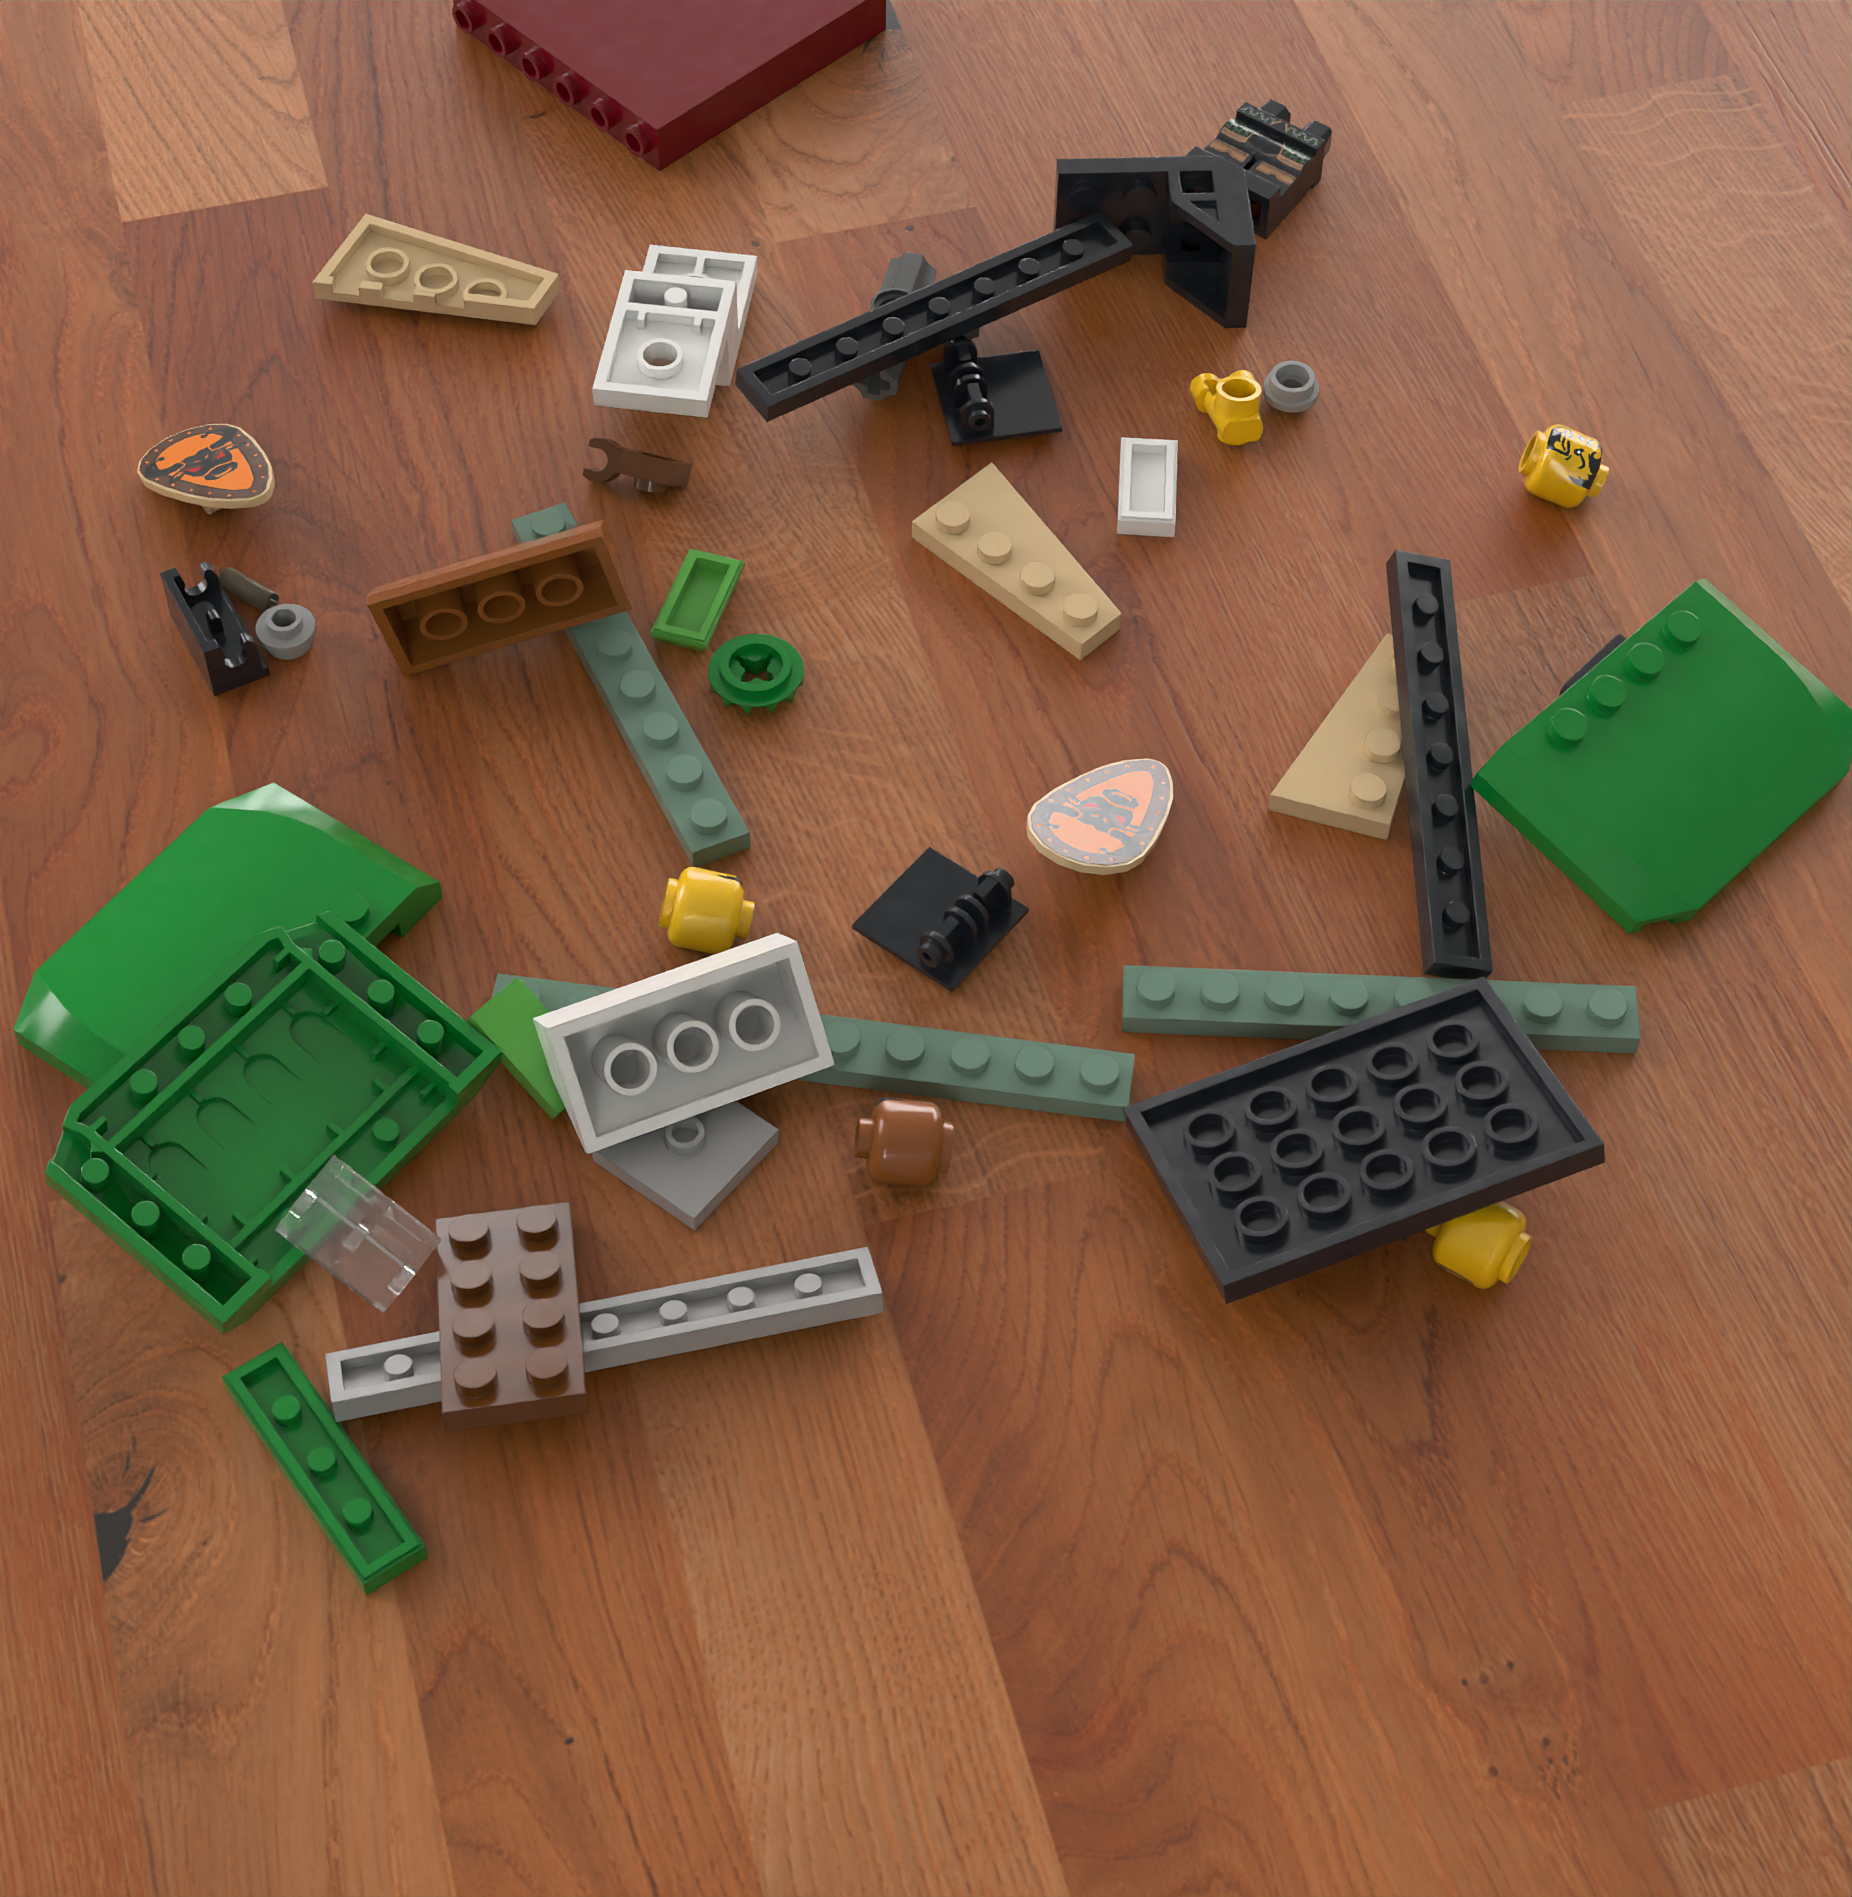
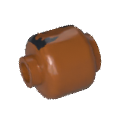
M890 1097L882 1098L874 1106L871 1119L858 1118L854 1141V1157L866 1159V1169L873 1182L926 1188L933 1183L937 1173L947 1174L953 1146V1122L943 1120L942 1112L935 1103Z

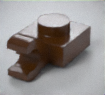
M593 438L589 441L590 447L603 450L608 459L606 467L601 471L593 468L583 469L582 475L590 481L609 482L624 474L635 477L634 488L663 495L667 494L668 486H688L692 463L642 450L625 448L608 438Z

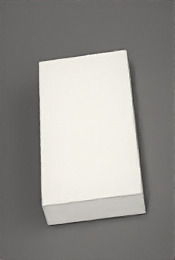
M1121 437L1117 534L1174 537L1178 440Z

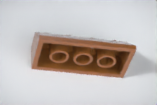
M605 519L587 525L576 526L570 530L533 541L522 542L512 547L472 559H464L455 564L418 575L407 576L400 580L377 586L366 595L367 606L403 676L632 609L620 557Z

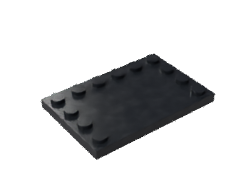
M1485 977L1475 979L1123 1108L1126 1127L1226 1304L1605 1163L1603 1141Z

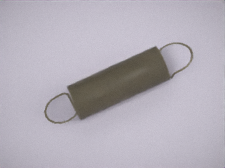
M227 567L224 570L218 568L222 571L218 576L220 587L262 612L277 606V604L280 605L278 603L279 596L276 592L232 567Z

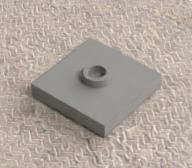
M737 1101L592 1152L595 1163L695 1231L779 1143V1129Z

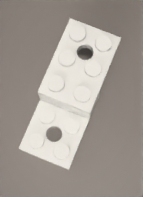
M650 245L643 271L625 270L592 388L594 405L708 418L715 386L730 387L758 273L757 256Z

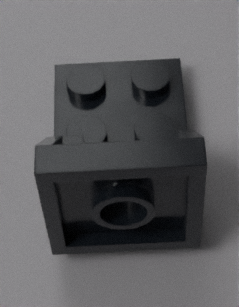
M1221 155L1057 159L1053 231L1098 211H1102L1134 245L1131 255L1161 254L1164 284L1222 327L1246 328L1256 241L1245 169Z

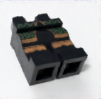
M1272 99L1259 108L1245 102L1236 111V118L1227 121L1212 142L1204 149L1195 146L1185 155H1221L1245 169L1250 205L1255 203L1262 204L1261 216H1252L1254 234L1264 239L1269 237L1303 199L1309 189H1313L1321 181L1323 160L1330 150L1332 137L1331 128L1316 120L1308 122L1303 129L1290 124L1291 113L1287 110V107Z

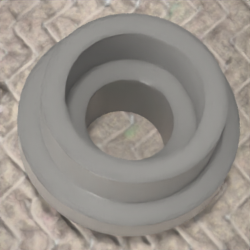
M1284 361L1275 365L1266 376L1263 384V396L1267 403L1275 409L1284 412L1305 411L1316 403L1319 395V383L1315 378L1313 370L1308 365L1299 361Z
M281 604L269 608L258 618L255 628L260 645L273 657L284 660L295 659L304 655L310 649L317 630L312 613L308 609L296 604Z

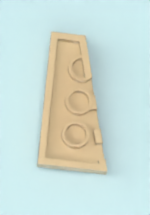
M368 214L362 217L312 282L316 299L530 325L538 323L560 292V280L557 273Z
M993 463L987 465L912 521L913 539L1079 660H1082L1120 630L1122 613Z
M1391 634L1385 635L1272 791L1268 810L1384 840L1388 839L1406 780L1393 637Z

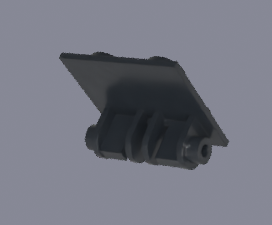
M960 336L947 342L943 353V362L930 364V370L952 446L1062 432V424L1039 349L977 357L976 345L965 336Z
M928 847L852 924V929L950 992H953L1029 912V908L1012 898L1011 888L1015 882L1006 870L996 868L994 871H984L978 877L936 850Z

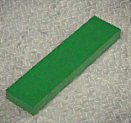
M283 1342L221 1377L226 1391L366 1595L428 1558L425 1544L339 1422L335 1421V1416Z

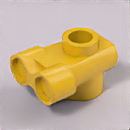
M1239 370L1223 379L1211 373H1203L1192 380L1190 392L1194 402L1201 412L1208 413L1218 429L1217 437L1221 442L1228 445H1243L1247 442L1259 440L1263 433V424L1259 413L1262 389L1252 373L1246 370Z

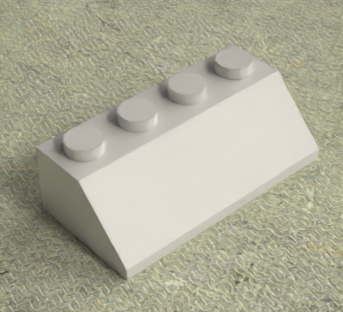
M779 933L533 1018L553 1082L587 1154L835 1065L796 940Z

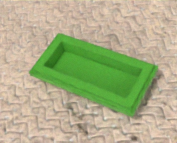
M690 548L650 631V636L663 643L700 652L705 651L745 567V561Z

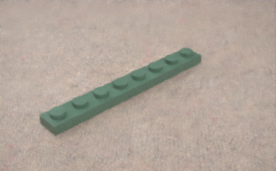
M566 503L511 520L513 537L517 544L533 541L578 526ZM624 611L564 629L692 866L698 867L750 848V832L627 612Z
M1123 965L1121 1032L1311 1040L1473 981L1474 979ZM1487 980L1536 1049L1614 1053L1637 1052L1641 1037L1636 986Z

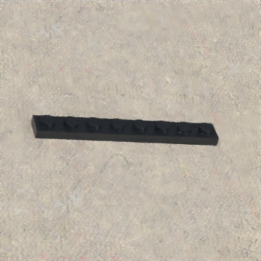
M1098 211L737 368L735 385L766 422H769L1127 263L1131 259L1134 245L1102 211Z
M1395 550L1386 562L1423 974L1450 979L1475 980L1481 977L1487 978L1493 972L1475 795L1474 789L1469 785L1473 776L1450 560Z

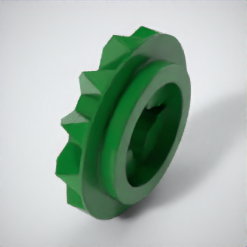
M767 634L738 636L722 644L712 655L708 665L711 692L720 695L724 707H730L735 704L740 705L747 715L754 707H765L773 713L777 703L781 701L793 703L797 688L803 686V661L798 651L781 638ZM762 671H767L766 681L755 678L750 682H746L745 673L749 672L750 674L758 675Z

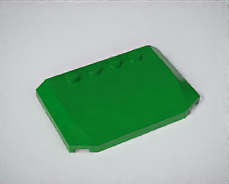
M1704 578L1693 582L1508 739L1480 768L1469 785L1630 934L1642 931L1646 924L1669 920L1671 924L1691 920L1843 780L1849 772L1852 761V709Z
M273 782L209 807L46 960L34 973L13 1029L19 1045L88 1089L260 932L281 925L285 931L316 922L317 914L331 910L376 947L391 931L403 938L442 898L440 882Z
M331 910L317 914L316 922L287 931L281 925L260 932L69 1106L63 1121V1132L53 1159H49L45 1170L46 1184L222 1334H225L248 1321L479 1093L500 1064L502 1050Z

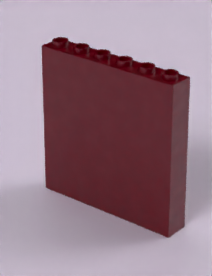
M453 0L454 6L452 7L453 18L457 26L464 33L474 36L489 47L497 57L504 58L521 70L529 80L539 83L557 96L565 106L575 109L590 120L598 130L611 135L626 146L634 156L641 157L659 171L886 29V0Z

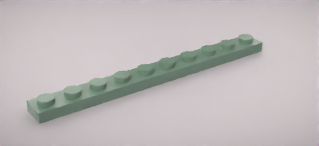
M498 973L491 998L517 977L523 981L549 1012L618 988ZM820 1014L835 1065L795 1079L1125 1122L1123 1108L1129 1106L1135 1054Z

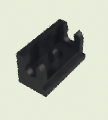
M200 563L199 571L203 579L198 585L191 588L185 587L186 584L176 568L160 573L170 616L214 696L270 675L268 665L225 589H221L218 576L209 563Z

